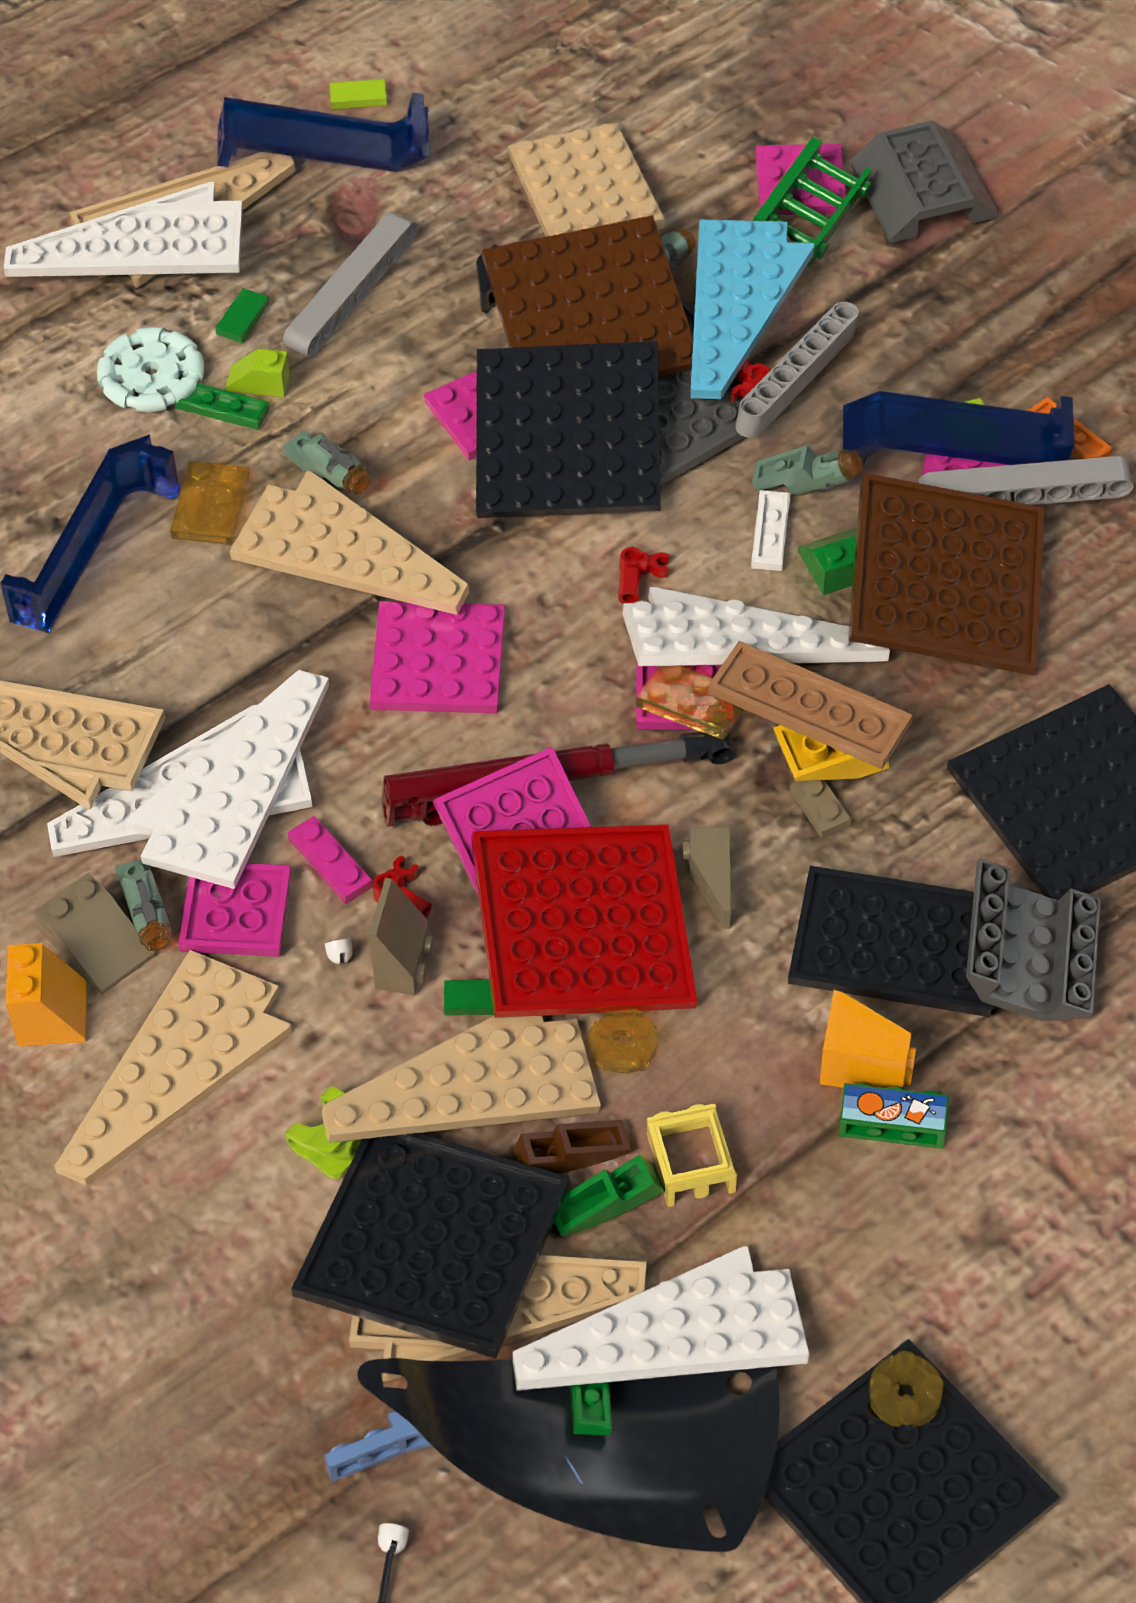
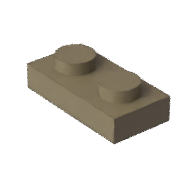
M825 780L796 781L790 784L791 794L821 839L850 827V817Z

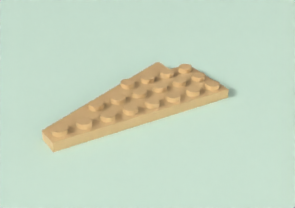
M0 680L1 754L87 809L92 808L101 786L133 791L164 723V710Z
M493 1016L324 1104L322 1117L329 1143L599 1113L601 1104L577 1019L544 1022L542 1016L494 1018Z

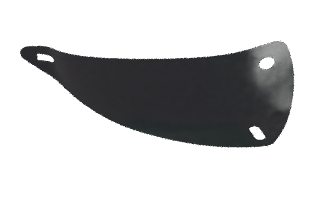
M386 1358L366 1361L357 1371L358 1380L365 1389L405 1418L443 1457L479 1484L503 1498L536 1513L578 1528L622 1540L682 1550L704 1552L732 1551L741 1544L751 1528L761 1507L772 1471L780 1417L779 1383L776 1366L609 1382L612 1418L610 1436L573 1434L571 1385L517 1390L512 1360L424 1361ZM744 1372L750 1376L752 1385L748 1392L742 1395H735L728 1390L727 1380L732 1374ZM382 1374L403 1376L407 1381V1388L383 1387ZM567 1459L569 1460V1462L572 1464V1466H573L574 1469L576 1470V1472H577L578 1476L580 1477V1479H581V1481H582L583 1484H581L580 1481L578 1480L577 1476L575 1475L574 1471L572 1470L571 1466L569 1465ZM712 1505L718 1509L726 1530L725 1536L714 1537L710 1533L702 1513L704 1506Z

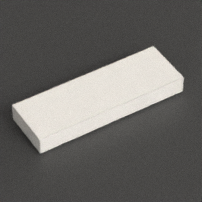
M760 490L751 562L752 569L782 571L790 504V493Z

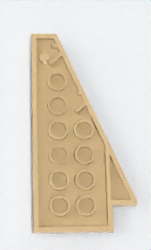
M285 145L69 212L70 219L74 226L208 182H214L215 201H242L244 210L295 172V164ZM131 274L129 276L136 288L156 274ZM98 275L99 278L108 276V275Z
M311 471L305 473L296 491L267 485L229 551L232 560L458 615L470 592L468 583Z
M189 950L54 1166L56 1173L87 1186L289 1036L292 1032L291 1024L268 1015L269 1010L280 994L279 986Z
M540 1255L502 1345L581 1321L644 1292L646 1262ZM352 1315L349 1337L350 1347L384 1350L383 1359L404 1358L424 1361H454L476 1354L466 1349ZM382 1374L383 1381L403 1377L394 1374Z

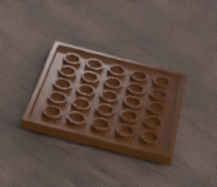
M653 215L482 250V258L509 348L658 341L659 377L692 370L693 336Z
M863 473L860 482L848 641L1033 675L1037 670L1044 507Z

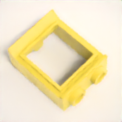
M715 1103L710 1105L696 1104L686 1110L673 1113L664 1111L647 1118V1137L659 1179L665 1189L663 1193L667 1207L674 1206L675 1192L693 1189L696 1198H704L709 1194V1185L726 1182L729 1194L736 1192L737 1173L732 1165ZM709 1126L720 1165L672 1175L662 1136Z

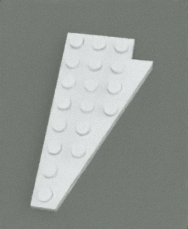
M208 182L8 246L6 247L4 261L5 277L239 273L243 216L242 201H215L214 182Z
M649 587L648 598L650 603L638 601L635 603H624L623 617L638 666L723 665L738 641L790 663L888 661L889 648L848 641L849 626L815 620L807 616H795L746 606L739 600H729L726 602L657 587Z
M301 670L295 672L127 817L125 821L127 830L150 836L141 854L143 864L235 889L329 687L328 677Z
M252 705L144 767L133 791L110 787L97 795L91 809L78 805L47 823L53 857L149 839V835L127 830L125 825L127 817L257 705ZM300 750L269 815L312 807Z

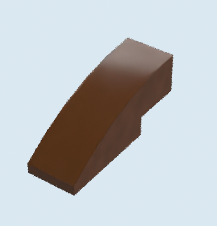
M622 1120L558 1124L553 1132L521 1133L513 1148L517 1162L557 1174L610 1161L629 1154L631 1151Z

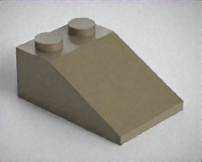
M89 872L35 910L41 933L101 995L155 957V953L147 942L141 941L138 938L134 925L116 901Z
M385 878L369 933L375 989L415 995L418 983L423 984L425 980L427 964L424 963L425 955H431L434 935H429L428 920L392 879Z

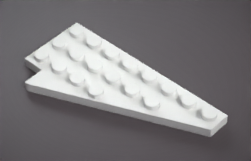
M744 1246L671 1280L663 1281L647 1291L513 1351L512 1361L517 1390L806 1364L808 1363L809 1352L789 1269L753 1272L748 1246Z

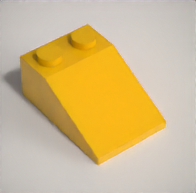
M782 725L773 727L795 781L859 779L889 769V760L884 768L881 769Z

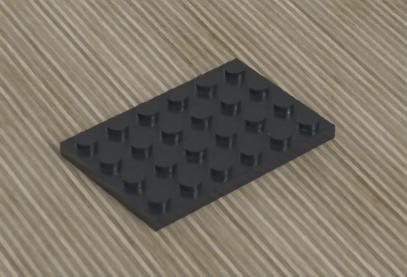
M810 865L788 975V984L828 991L835 990L846 994L990 1017L992 1005L980 1000L966 978L974 892Z

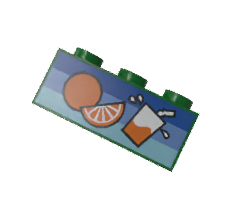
M844 1083L838 1137L943 1149L949 1095H941L935 1091H907L900 1087H873L866 1083Z

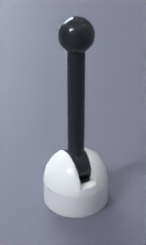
M386 1523L379 1526L378 1545L386 1553L377 1603H385L393 1555L400 1553L408 1541L409 1529L401 1525Z

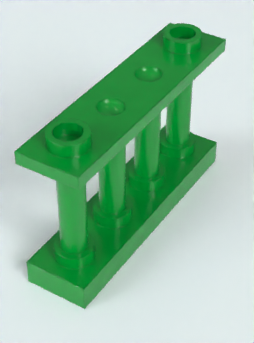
M813 136L759 209L753 220L783 222L778 219V213L781 209H789L823 228L817 238L813 239L787 224V236L797 243H814V255L807 264L808 266H811L816 258L821 259L829 246L827 242L858 198L860 196L864 198L872 185V182L869 181L872 169L866 167L858 179L823 159V155L820 154L822 141ZM817 168L851 187V190L845 198H842L808 179L807 173L809 170ZM796 189H804L836 207L837 210L829 219L793 199L794 195L792 194Z

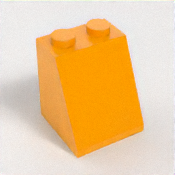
M43 943L8 945L6 1007L17 1045L32 1046L86 1042L87 981Z
M834 990L823 1046L820 1084L844 1088V1083H866L870 1086L881 1088L911 1086L916 1048L910 1047L911 1033L843 992Z

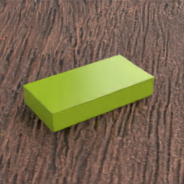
M385 79L329 83L331 110L387 105Z

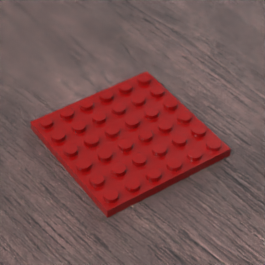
M669 824L472 832L471 842L494 1018L693 1009L696 1007L698 1001Z

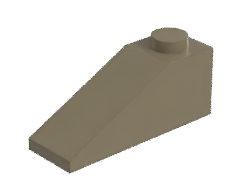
M690 827V840H683V860H689V872L722 928L730 929V827Z

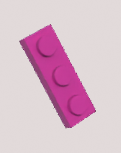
M315 816L287 832L288 840L345 904L373 887L371 878Z

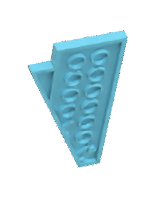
M699 219L691 398L721 399L814 255V243L787 242V222Z

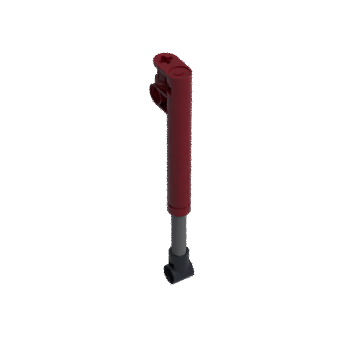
M717 721L706 725L701 731L680 734L678 739L611 748L608 743L595 745L594 747L591 745L557 750L555 753L568 780L574 781L594 778L597 775L599 777L613 775L614 769L678 759H682L684 763L709 759L712 764L720 765L733 760L737 755V750L728 725L725 722ZM534 754L385 775L382 788V812L387 827H391L394 821L413 819V821L423 820V823L429 826L443 824L433 804L434 799Z

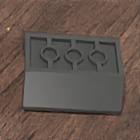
M933 120L878 133L850 160V165L858 179L866 167L872 169L869 178L872 185L866 197L890 243L917 237L919 220L964 209L971 223L998 217L999 213L958 136Z
M979 858L976 865L966 978L980 1000L984 1003L1043 1022L1092 1016L1101 898L1070 889L1059 900L1009 884L1010 868Z

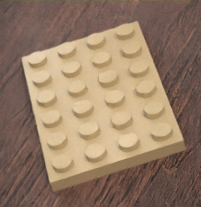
M617 123L603 124L599 127L584 130L578 129L570 133L549 135L541 139L521 141L517 144L508 145L509 157L546 237L650 215L654 216L658 230L665 228L664 217Z

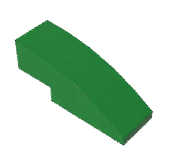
M639 1154L610 1173L604 1169L566 1193L554 1222L561 1236L571 1235L620 1216L664 1192L665 1189L652 1163Z

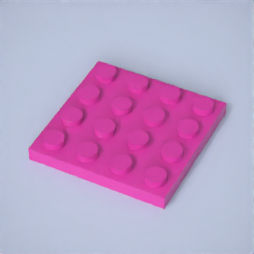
M379 601L370 710L498 714L505 605L463 604L458 615L407 602Z
M549 747L433 800V804L477 896L478 888L471 842L473 831L591 827L553 747Z

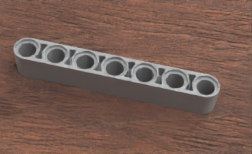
M391 211L386 213L288 326L283 336V346L308 358H313L409 247L416 236L417 223Z
M849 302L836 303L741 400L735 425L736 431L741 436L747 438L759 436L853 338L859 310L854 304Z
M1120 456L934 471L925 473L918 479V483L1029 505L1120 498L1131 493L1134 488L1128 462Z

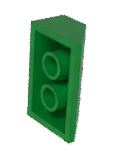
M857 527L798 546L800 556L823 595L852 586Z

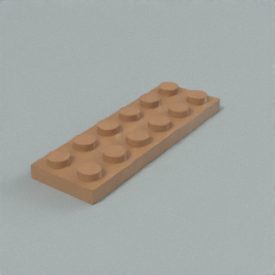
M738 641L708 685V694L881 769L884 768L912 724L913 715L741 641Z

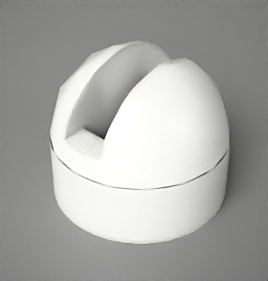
M351 938L324 944L326 954L332 962L339 964L340 955H342L345 963L351 959L353 954Z

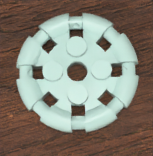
M161 327L136 329V333L127 336L123 334L107 346L104 350L105 356L98 361L97 380L100 387L104 388L103 393L118 406L125 409L128 407L135 408L137 412L166 410L167 406L175 404L174 401L178 402L182 398L188 399L196 391L195 386L197 382L202 380L204 374V360L202 354L197 351V345L182 333L175 330L172 333L166 332L165 328ZM136 345H141V347L138 349H132V347ZM149 369L158 370L154 374L145 373ZM135 392L141 393L138 397L135 396Z

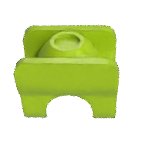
M333 1086L327 1088L319 1097L322 1101V1107L324 1104L345 1093ZM294 1123L284 1133L289 1147L297 1155L309 1161L331 1179H340L347 1173L362 1139L328 1143L324 1123L313 1127Z

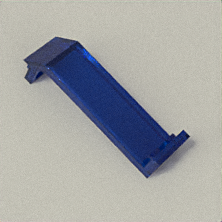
M412 92L406 115L401 120L391 123L224 97L217 125V166L228 168L231 156L236 157L237 149L241 148L398 172L430 157L428 107L424 106V94Z
M878 391L843 405V451L849 454L854 463V470L852 471L854 475L861 474L866 458L872 451L884 448L1006 465L1065 461L1069 459L1075 447L1072 397L1061 396L1056 407H1052L1049 414Z
M150 434L108 450L35 582L24 577H15L7 574L3 577L0 585L9 622L50 634L124 498L136 491H146L176 499L180 488L174 452L172 450L152 445Z

